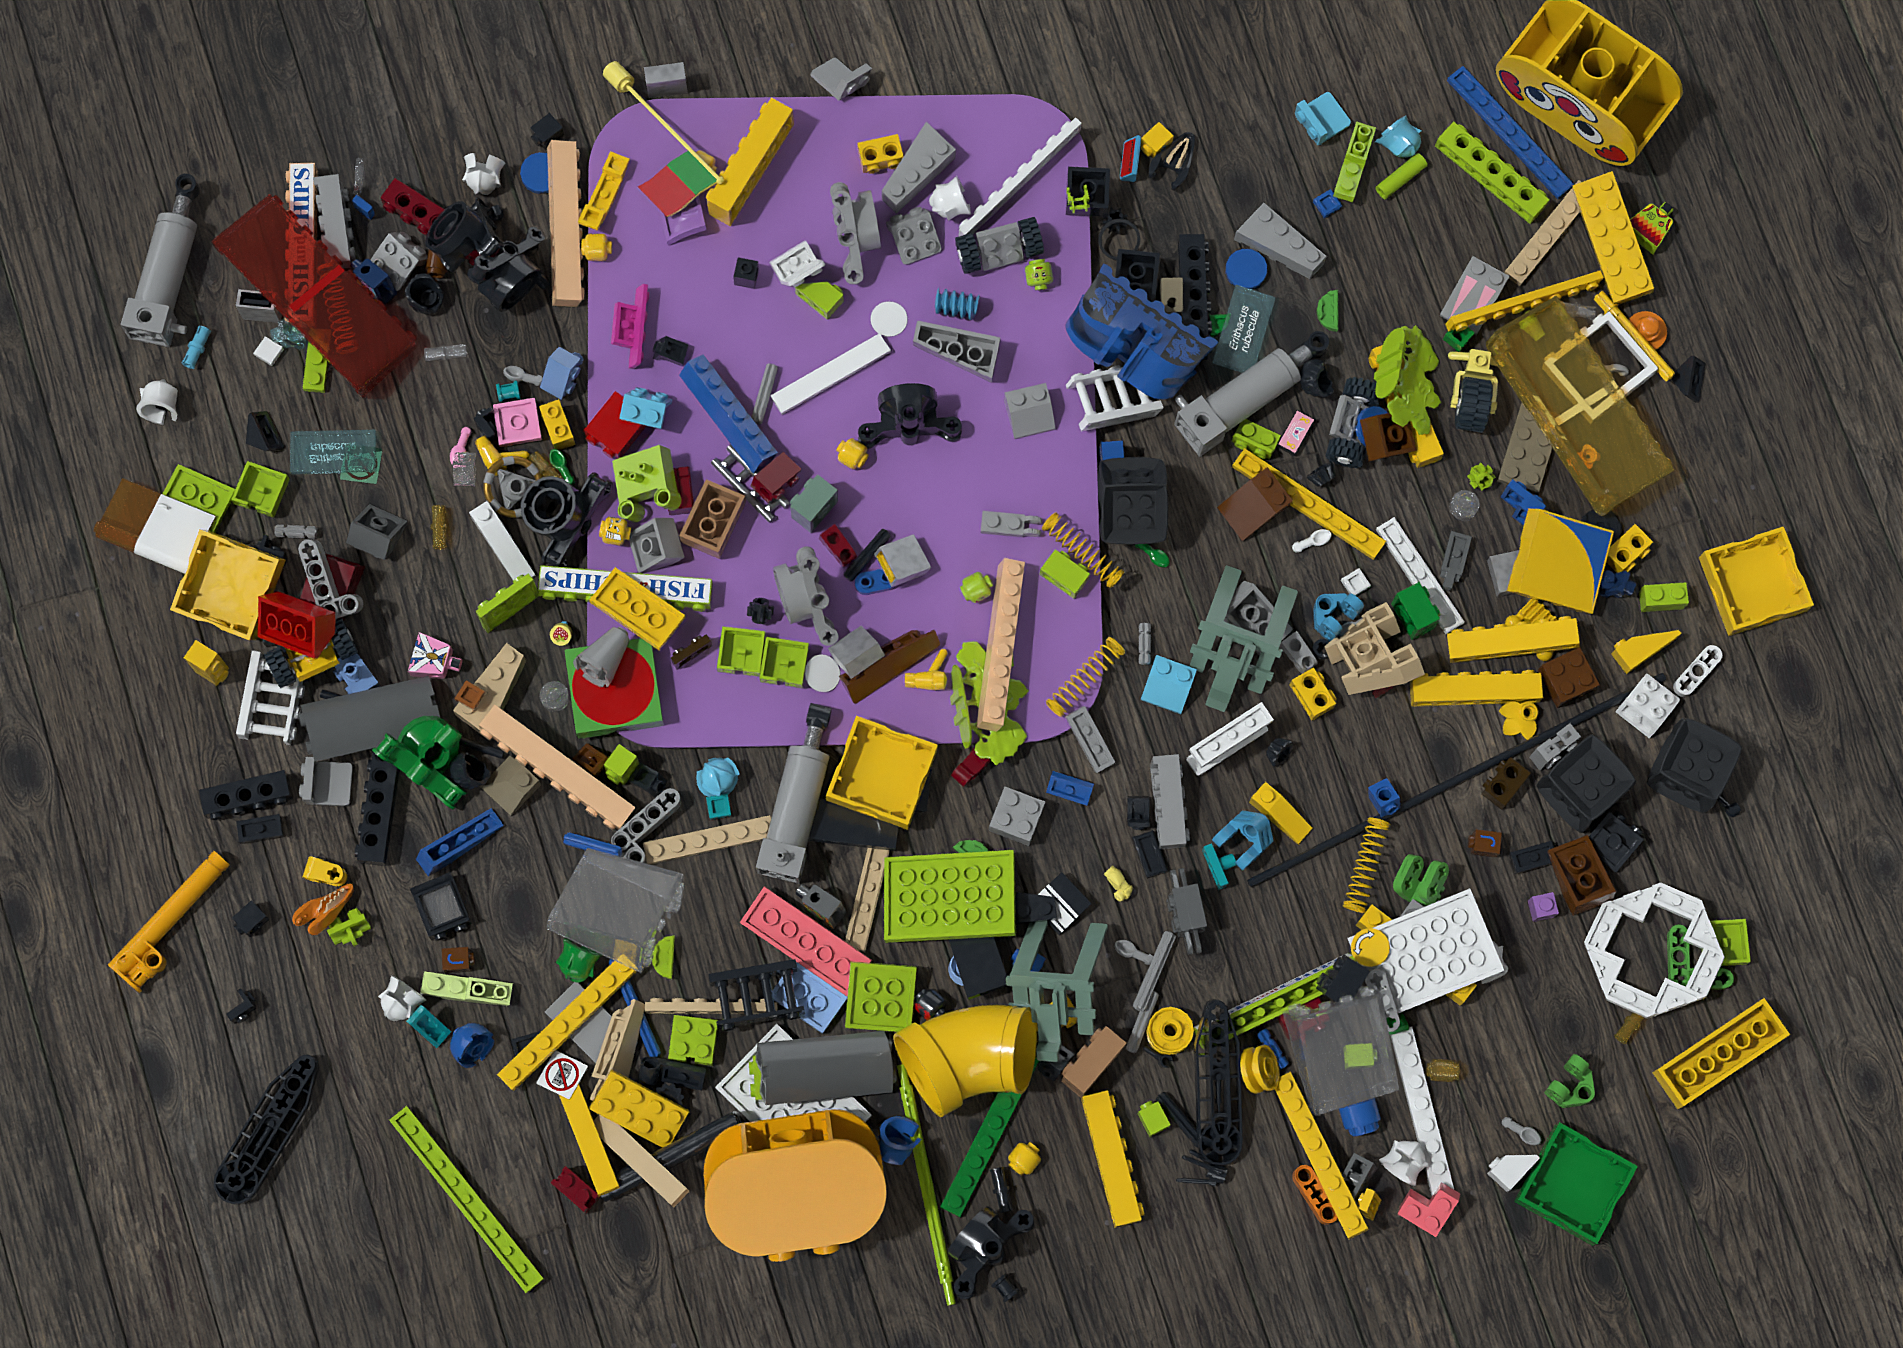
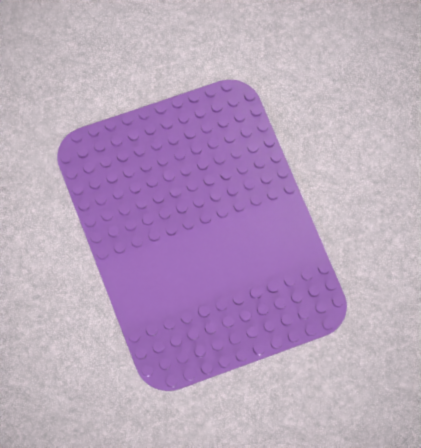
M1016 94L846 96L839 101L835 97H772L793 109L794 126L731 227L709 215L706 195L710 190L708 188L699 194L707 230L689 235L668 245L659 208L637 186L650 180L669 162L688 150L642 103L630 106L618 113L599 133L589 159L588 203L602 175V168L610 151L630 158L619 191L602 225L598 230L588 227V234H605L608 237V241H612V254H608L605 261H588V424L615 391L623 397L625 393L635 390V387L647 389V393L654 395L656 392L668 394V398L673 400L672 404L666 407L662 428L646 426L622 457L657 445L669 448L673 468L687 466L690 468L694 503L706 479L738 492L711 464L715 458L722 462L730 455L726 450L730 442L679 374L688 361L704 354L752 417L766 365L768 363L774 364L778 370L762 424H757V426L778 452L775 458L784 452L801 468V472L797 474L800 480L792 488L788 486L783 496L790 502L797 493L800 495L804 491L805 483L811 477L814 479L818 474L838 490V502L814 531L810 533L791 518V504L785 509L781 505L777 506L771 512L775 518L769 523L746 500V504L720 559L681 543L684 554L683 559L671 566L642 573L712 579L711 609L699 612L694 611L693 608L684 607L683 610H678L685 615V619L660 651L653 647L664 726L616 732L634 743L653 748L804 745L808 729L806 726L810 703H815L832 708L828 727L822 733L819 746L845 745L856 716L884 725L895 732L909 734L934 744L962 743L959 726L954 725L953 719L957 714L956 706L951 705L950 696L953 694L951 671L953 665H957L961 670L962 677L967 672L965 667L956 658L959 650L963 648V642L977 641L987 651L997 569L999 563L1004 558L1025 562L1013 649L1014 666L1011 668L1010 679L1020 680L1029 690L1023 698L1019 699V705L1015 710H1008L1007 717L1021 725L1027 734L1024 742L1047 740L1071 729L1065 716L1082 706H1085L1087 711L1090 710L1098 695L1102 677L1091 667L1084 664L1086 671L1096 680V683L1085 673L1078 670L1080 677L1090 686V689H1088L1082 681L1072 676L1075 684L1084 692V695H1082L1076 687L1066 682L1069 690L1079 701L1075 700L1064 689H1060L1063 696L1073 705V707L1069 706L1064 699L1054 695L1057 702L1067 711V713L1064 712L1063 717L1056 715L1047 706L1046 700H1054L1052 694H1060L1058 688H1066L1064 682H1072L1070 679L1071 675L1078 676L1076 670H1083L1082 663L1089 664L1088 657L1095 658L1094 651L1101 652L1100 574L1094 575L1095 568L1089 570V580L1074 599L1039 574L1041 567L1055 549L1059 552L1064 551L1071 557L1070 560L1076 564L1081 563L1082 557L1075 559L1076 551L1068 553L1070 545L1062 548L1063 540L1060 542L1055 541L1057 534L1052 537L1049 536L1051 528L1047 531L1042 530L1043 524L1054 512L1059 513L1058 518L1060 516L1062 518L1055 525L1051 535L1068 522L1057 540L1064 537L1074 527L1064 546L1081 533L1070 551L1078 547L1087 538V541L1083 544L1076 557L1085 552L1092 544L1094 546L1089 550L1083 562L1100 550L1096 429L1081 432L1079 423L1083 420L1086 413L1077 388L1067 389L1066 387L1071 376L1077 373L1086 375L1094 371V361L1075 346L1065 328V324L1076 309L1083 294L1085 295L1092 285L1089 216L1065 215L1068 166L1088 167L1087 152L1080 133L1074 136L973 234L978 247L977 232L1035 217L1044 245L1043 254L1027 258L1022 247L1023 261L983 271L981 265V270L964 274L955 244V237H959L960 224L965 219L969 220L973 217V213L981 204L984 206L994 191L997 190L999 192L1003 188V183L1009 177L1013 178L1018 173L1019 167L1023 163L1028 164L1032 160V155L1038 149L1042 150L1047 145L1048 139L1053 135L1057 136L1061 132L1062 126L1067 121L1071 122V120L1059 109L1041 99ZM771 97L653 99L646 102L695 152L702 150L713 156L716 160L715 166L718 167L716 174L719 175L722 170H726L730 156L733 153H737L740 140L743 136L747 137L752 121L759 118L762 105L765 102L768 103ZM927 122L956 149L955 160L896 214L882 201V189L895 169L885 168L874 174L863 173L857 143L898 134L904 156ZM888 151L886 152V154L888 156H894L896 152ZM868 155L866 159L872 161L876 159V157L874 155ZM958 176L965 190L963 192L967 204H970L971 215L960 214L948 221L947 218L932 211L929 199L936 189L935 184H947ZM837 182L845 183L848 186L851 200L857 198L858 192L871 190L881 249L860 253L863 279L858 284H849L844 277L843 264L849 254V247L839 243L837 236L838 226L835 225L832 214L835 206L830 195L831 186ZM917 207L925 208L930 212L941 245V251L915 262L903 264L893 235L888 231L886 222L890 221L892 216L909 214L911 209ZM803 241L808 243L816 259L824 261L825 265L821 267L822 271L817 275L811 276L810 274L803 278L805 281L802 284L828 282L831 285H837L843 291L844 302L828 320L795 294V287L793 285L781 284L769 263ZM738 257L759 262V273L755 289L734 285L733 275ZM1045 259L1046 262L1051 264L1053 282L1047 285V289L1035 290V287L1027 285L1025 267L1029 265V261ZM644 283L648 284L647 291H649V300L646 303L648 315L644 323L646 337L642 344L644 357L640 365L631 369L629 368L630 348L611 344L614 306L617 302L635 305L636 288ZM938 287L940 294L943 293L944 289L948 290V295H951L952 291L955 290L957 297H959L961 292H964L965 298L972 293L973 300L979 294L978 309L974 318L969 320L968 314H966L964 319H961L960 312H958L956 317H953L951 310L945 316L943 309L939 314H936L935 299ZM883 302H895L904 308L907 314V324L904 330L898 335L891 337L881 335L891 353L782 415L771 398L772 394L879 334L871 324V314L877 305ZM917 321L1000 337L992 383L913 346ZM664 336H668L688 344L683 365L679 366L662 358L659 360L653 359V346L655 342ZM920 383L935 388L938 400L936 407L937 418L952 416L958 418L962 424L961 437L955 442H949L937 435L919 436L918 442L914 445L904 444L900 437L885 438L873 448L867 449L869 457L861 468L857 467L852 470L837 459L839 452L836 449L842 440L846 442L848 439L854 438L858 441V429L862 424L881 422L877 397L881 391L894 385ZM1046 383L1052 405L1055 430L1014 439L1004 402L1005 392ZM1095 384L1086 385V391L1092 408L1095 411ZM908 430L905 432V434L907 435H913L915 433L912 430ZM588 442V476L593 472L598 473L600 478L613 482V490L597 506L590 518L592 525L587 532V569L612 571L616 567L622 572L638 573L629 540H625L623 545L617 546L606 544L602 541V537H599L602 520L605 521L609 516L621 518L618 514L619 500L612 463L616 458H609L603 453V448L599 445L593 446ZM735 460L727 469L736 477L745 468ZM752 475L742 482L750 492L753 490L750 486L754 478ZM760 495L756 497L764 506L768 504ZM654 497L638 502L645 509L644 518L640 522L635 523L627 520V527H631V531L653 518H674L679 536L689 514L671 516L668 509L658 506L654 501ZM983 511L1038 516L1042 518L1041 524L1024 523V529H1037L1041 531V534L1038 537L982 534ZM835 524L858 557L881 529H885L891 534L889 540L884 545L914 534L931 568L925 575L896 585L891 590L862 595L855 588V579L850 582L843 575L853 561L842 567L818 538L820 534ZM806 546L814 550L820 562L819 569L817 570L819 576L818 584L824 587L829 597V603L826 608L822 609L825 617L833 622L834 629L838 633L837 642L860 626L880 646L911 630H918L920 634H926L931 630H935L940 641V646L857 704L852 702L840 679L834 689L828 692H819L808 684L805 676L802 689L785 686V682L780 681L777 682V685L761 683L759 677L743 675V671L735 670V674L717 672L722 626L765 631L766 637L809 643L807 663L817 655H827L833 659L828 650L830 646L823 645L819 640L812 618L793 624L789 623L773 574V567L785 563L788 567L798 565L796 553L800 548ZM1100 552L1096 555L1089 568L1100 561ZM875 556L859 574L882 569ZM1087 562L1086 564H1082V565H1084V566L1087 568L1089 562ZM1100 566L1098 567L1095 574L1100 572ZM975 572H981L984 576L988 575L993 583V586L990 587L991 595L977 603L967 601L960 589L962 580ZM883 576L882 579L888 581L886 576ZM863 580L861 583L862 585L867 586L870 582L868 580ZM755 598H766L769 600V605L774 606L771 620H768L765 624H756L752 622V616H747V606ZM587 602V646L593 644L612 627L625 629L630 640L640 639L639 636ZM707 634L712 642V647L676 670L671 662L672 654L681 647L685 649L691 645L690 642L699 635L703 637ZM941 649L947 650L948 654L938 670L946 674L947 684L945 689L927 690L905 687V673L929 671ZM1096 652V656L1103 663V655ZM1090 658L1092 665L1103 676V667L1097 661ZM838 665V667H839V669H840V675L846 673V672ZM971 673L970 678L976 677V673ZM964 683L966 700H970L973 687ZM975 705L968 706L970 723L977 722L979 708ZM982 729L981 733L987 736L991 734L990 730ZM972 731L971 743H977L980 738ZM982 738L983 742H988L986 738Z

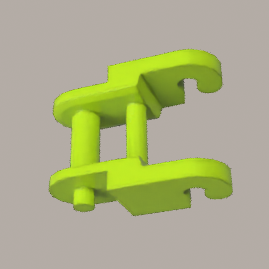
M1084 185V195L1081 198H1073L1069 193V187H1067L1068 205H1071L1069 209L1072 210V213L1080 209H1085L1087 212L1088 208H1090L1089 204L1087 205L1089 202L1087 185ZM1083 200V205L1074 206L1075 201Z

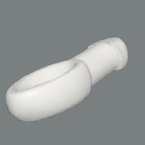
M1326 529L1317 530L1309 538L1295 542L1292 545V549L1298 553L1312 545H1324L1330 540L1331 532Z

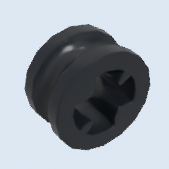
M1319 639L1314 643L1312 653L1315 658L1319 660L1328 658L1326 651V654L1318 653L1317 651L1319 645L1322 644V647L1326 646L1329 643L1328 640Z

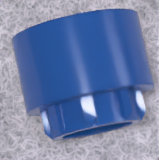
M1375 1097L1360 1099L1338 1107L1344 1129H1349L1350 1135H1364L1379 1128L1378 1121L1381 1120Z

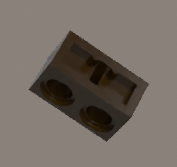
M1511 757L1507 762L1502 760L1495 769L1498 772L1494 778L1489 776L1482 785L1485 790L1481 795L1501 810L1531 774ZM1506 770H1513L1516 778L1511 779L1507 777ZM1493 786L1501 787L1503 790V794H1495L1493 792Z

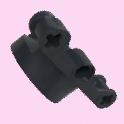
M478 197L471 207L463 201H458L448 206L435 219L425 239L426 247L440 258L442 264L451 272H455L467 260L466 256L475 248L481 256L491 257L499 248H503L504 244L494 233L497 226L487 216L490 208Z
M530 227L526 238L518 245L510 241L503 242L504 247L499 248L495 257L477 256L474 260L473 268H470L467 272L468 278L478 284L480 293L485 295L500 312L507 311L520 302L533 289L541 276V269L529 258L537 253L538 245L545 239L544 232L537 227Z
M905 383L888 387L879 393L877 398L881 422L865 423L858 429V441L865 445L867 449H870L885 438L900 437L901 441L906 445L916 444L919 436L937 435L949 442H955L961 437L962 424L958 418L952 416L937 418L936 407L938 400L935 388L920 383ZM908 430L915 432L913 435L905 434Z
M593 472L588 476L580 491L575 489L566 480L555 476L542 477L528 487L521 501V515L525 524L532 531L551 539L542 555V562L544 564H550L554 567H568L574 545L580 535H585L592 525L591 516L597 506L612 492V481H606L600 478L598 473ZM557 503L559 505L562 504L560 512L553 517L551 514L556 509Z
M986 1206L959 1233L948 1249V1254L967 1268L954 1284L955 1292L959 1298L966 1300L974 1295L977 1276L987 1264L998 1266L1004 1261L1005 1254L1002 1247L1012 1236L1032 1230L1034 1219L1029 1211H1018L1005 1224L998 1218L999 1214L990 1206ZM1022 1217L1023 1219H1025L1026 1217H1028L1027 1220L1029 1224H1022L1020 1226L1019 1218ZM993 1249L998 1250L995 1254H989ZM969 1284V1292L963 1291L961 1293L960 1285Z

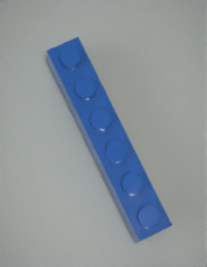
M704 354L688 361L679 374L681 379L754 474L765 468L777 455L776 449Z

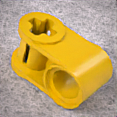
M309 856L302 878L339 887L346 883L347 872L337 864ZM337 872L340 874L339 877H332V874Z

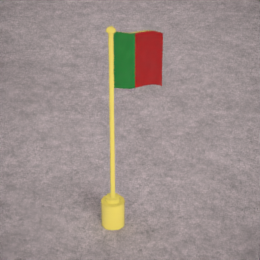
M613 61L609 63L603 71V76L620 93L630 91L688 150L669 162L650 180L637 186L666 217H670L685 208L703 191L716 183L722 184L724 178L722 176L719 177L632 88L634 84L633 76L619 62Z

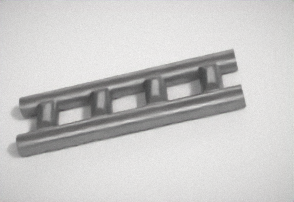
M730 444L726 448L730 455L722 462L717 458L713 459L711 462L712 466L740 494L745 495V499L769 523L772 522L775 517L771 512L779 505L784 509L787 508L790 502L782 495L778 500L774 498L764 506L756 498L759 494L754 489L750 492L742 484L750 475L754 477L760 471L753 474ZM735 460L745 468L736 477L727 469Z

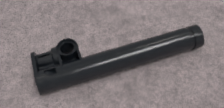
M732 1111L651 1153V1155L664 1168L669 1170L703 1151H708L713 1140L722 1131L745 1122L739 1112ZM628 1165L614 1173L620 1188L601 1197L607 1202L613 1199L614 1196L617 1197L646 1181Z

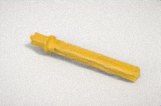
M1604 291L1597 294L1594 300L1603 309L1604 315L1608 312L1613 315L1657 366V372L1665 381L1673 378L1675 372L1619 310L1618 304H1614Z

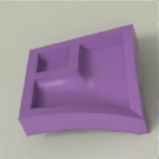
M699 195L685 208L670 217H666L659 209L668 245L689 235L707 230Z

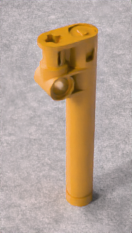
M215 851L208 856V859H205L108 963V966L138 993L142 992L141 987L149 978L152 979L166 967L165 957L154 946L218 879L223 870L225 871L230 866ZM153 957H159V963L151 967L150 960Z

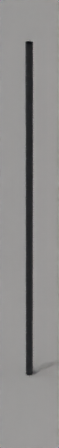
M1664 673L1652 677L1659 683L1666 680ZM1636 686L1400 803V808L1394 814L1383 817L1378 814L1372 818L1385 821L1499 764L1502 760L1505 761L1557 735L1556 733L1569 723L1575 726L1625 701ZM1366 820L1248 879L1247 882L1250 887H1253L1365 831L1366 826L1374 825Z

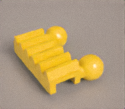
M1531 599L1516 615L1508 616L1505 624L1508 627L1515 626V623L1522 622V620L1527 621L1528 624L1537 623V620L1540 619L1557 621V617L1552 616L1550 611L1544 608L1543 604L1538 603L1537 599ZM1553 651L1536 653V656L1541 661H1548L1552 658Z

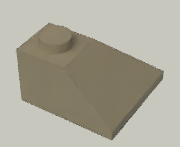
M509 756L491 774L487 783L481 785L480 788L512 816L541 786V783L527 768Z

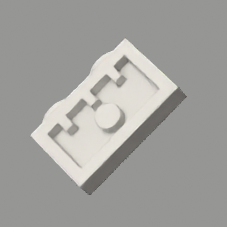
M1645 674L1616 710V713L1650 738L1672 712L1680 699L1649 674Z

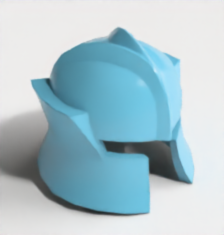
M1404 116L1381 134L1382 137L1375 142L1385 146L1398 157H1412L1420 147L1421 138L1419 133L1422 130L1412 126L1407 116Z
M729 758L708 759L709 762L704 763L703 770L697 771L696 779L699 790L708 797L729 794L735 788L738 781L739 771L736 765Z

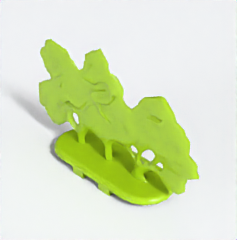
M1416 325L1412 329L1402 326L1401 328L1394 329L1386 337L1381 354L1377 355L1376 362L1379 364V369L1374 373V380L1377 381L1375 394L1378 398L1383 399L1393 392L1394 400L1388 402L1387 405L1392 415V421L1402 427L1411 421L1419 435L1429 434L1430 418L1425 407L1428 406L1435 409L1441 404L1438 395L1434 393L1432 382L1426 379L1425 372L1434 370L1439 364V360L1429 340L1423 337L1422 331ZM1406 348L1412 349L1410 354L1404 353V351H1406ZM1402 358L1404 359V362H1405V365H1404V368H1403V369H1401Z
M977 641L963 642V648L959 650L956 658L965 667L967 672L962 677L961 670L957 665H953L951 671L953 694L950 696L951 705L956 706L957 712L953 717L954 725L959 726L961 740L966 749L971 745L972 731H974L980 738L975 746L976 755L980 758H990L995 765L1003 763L1005 757L1013 756L1018 750V746L1023 744L1027 738V734L1021 725L1007 717L1008 710H1015L1019 705V699L1023 698L1029 690L1020 680L1009 679L1003 726L997 732L990 731L991 734L989 736L981 733L982 729L976 728L977 722L970 723L968 706L975 705L979 708L986 651ZM1012 656L1011 668L1014 666L1013 656ZM976 673V677L970 678V674ZM964 683L973 687L970 700H966ZM982 738H986L988 742H983Z

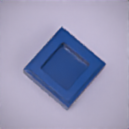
M1331 189L1313 199L1314 205L1324 218L1342 208V204L1337 197H1333L1334 193Z
M356 195L352 199L354 208L371 220L375 215L373 207Z

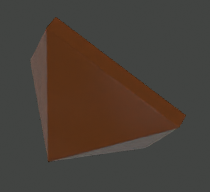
M586 743L572 759L598 780L608 757Z

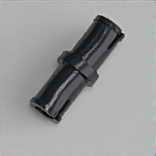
M1004 1167L991 1169L990 1172L995 1188L993 1194H996L999 1212L1004 1213L1014 1210L1009 1195L1010 1186H1007L1004 1174Z

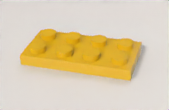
M616 567L589 599L592 605L659 651L685 619L683 613Z
M612 1069L589 1107L590 1110L662 1148L672 1143L689 1113L688 1109Z

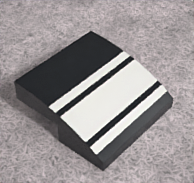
M1062 872L1038 894L1055 897L1057 920L1048 921V925L1058 935L1065 931L1092 904Z

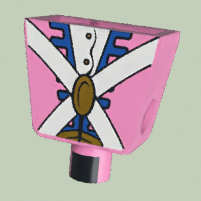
M419 633L408 672L413 677L429 676V678L444 679L448 669L460 671L462 659L452 657L453 649L450 645Z

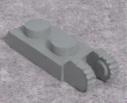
M983 511L981 533L1014 537H1038L1041 531L1031 528L1024 529V523L1041 524L1042 518L1030 515L1025 516L1023 514Z

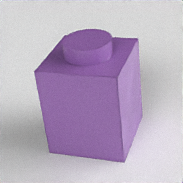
M1553 892L1533 896L1528 900L1533 922L1554 918L1559 913Z

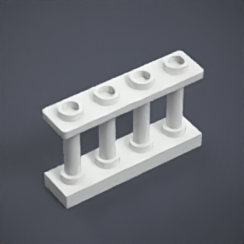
M1119 365L1105 371L1097 369L1086 375L1077 373L1071 376V379L1066 384L1067 389L1077 388L1086 413L1083 420L1079 423L1081 432L1154 417L1163 409L1161 400L1153 402L1149 399L1148 395L1137 389L1142 403L1136 406L1131 404L1124 382L1117 377L1123 368ZM1114 380L1123 404L1121 409L1115 410L1112 407L1104 385L1105 381ZM1086 385H1096L1104 407L1102 413H1096L1093 410L1085 388Z
M252 651L236 735L240 739L248 740L249 734L253 732L284 736L283 742L286 745H291L292 740H295L297 728L294 726L296 719H299L298 714L301 712V707L298 705L300 698L304 696L305 686H302L303 681L300 682L295 675L296 682H294V685L285 686L281 689L278 684L262 682L260 679L261 671L264 672L270 669L262 653ZM262 690L292 695L290 706L258 703V700H256L257 692ZM259 711L287 715L286 727L254 724V721H252L253 713Z
M1261 702L1191 747L1189 751L1192 755L1187 757L1186 761L1195 774L1200 776L1268 731L1267 725L1272 723L1274 719Z

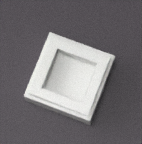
M265 336L253 354L273 366L284 349Z
M1360 568L1341 579L1349 594L1352 593L1355 596L1371 586Z

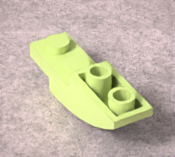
M424 971L420 994L449 1000L509 1006L513 983Z

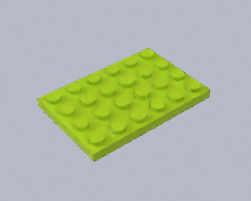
M1014 850L884 857L885 943L1016 936Z

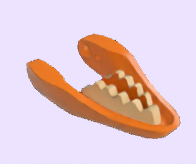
M346 884L326 896L312 899L303 904L292 917L293 924L302 926L316 918L308 926V933L311 935L319 934L334 922L354 891L353 885Z

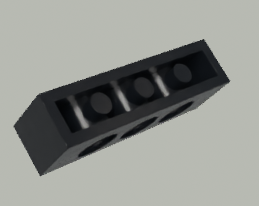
M285 770L199 790L203 814L207 819L211 818V820L224 818L223 815L231 813L232 815H241L245 813V810L252 808L254 810H262L266 808V805L273 803L275 805H283L288 803V800L293 799L289 777ZM266 787L273 788V792L269 796H263V790ZM245 792H251V798L248 801H242L241 799ZM230 797L228 805L220 806L222 798Z

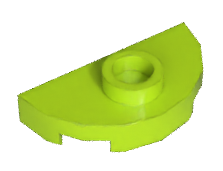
M675 935L666 936L654 946L651 955L652 964L657 973L671 980L673 976Z

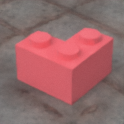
M1442 1182L1430 1200L1410 1189L1399 1206L1397 1214L1436 1237L1459 1202L1460 1193Z

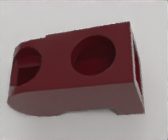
M835 524L819 535L818 539L833 554L842 567H845L857 558L855 551Z
M974 747L971 753L953 771L951 776L962 787H965L978 776L991 762V759L977 756Z

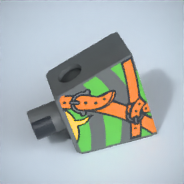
M801 884L796 891V895L802 899L805 909L832 929H835L847 913L841 901L815 884L811 889Z

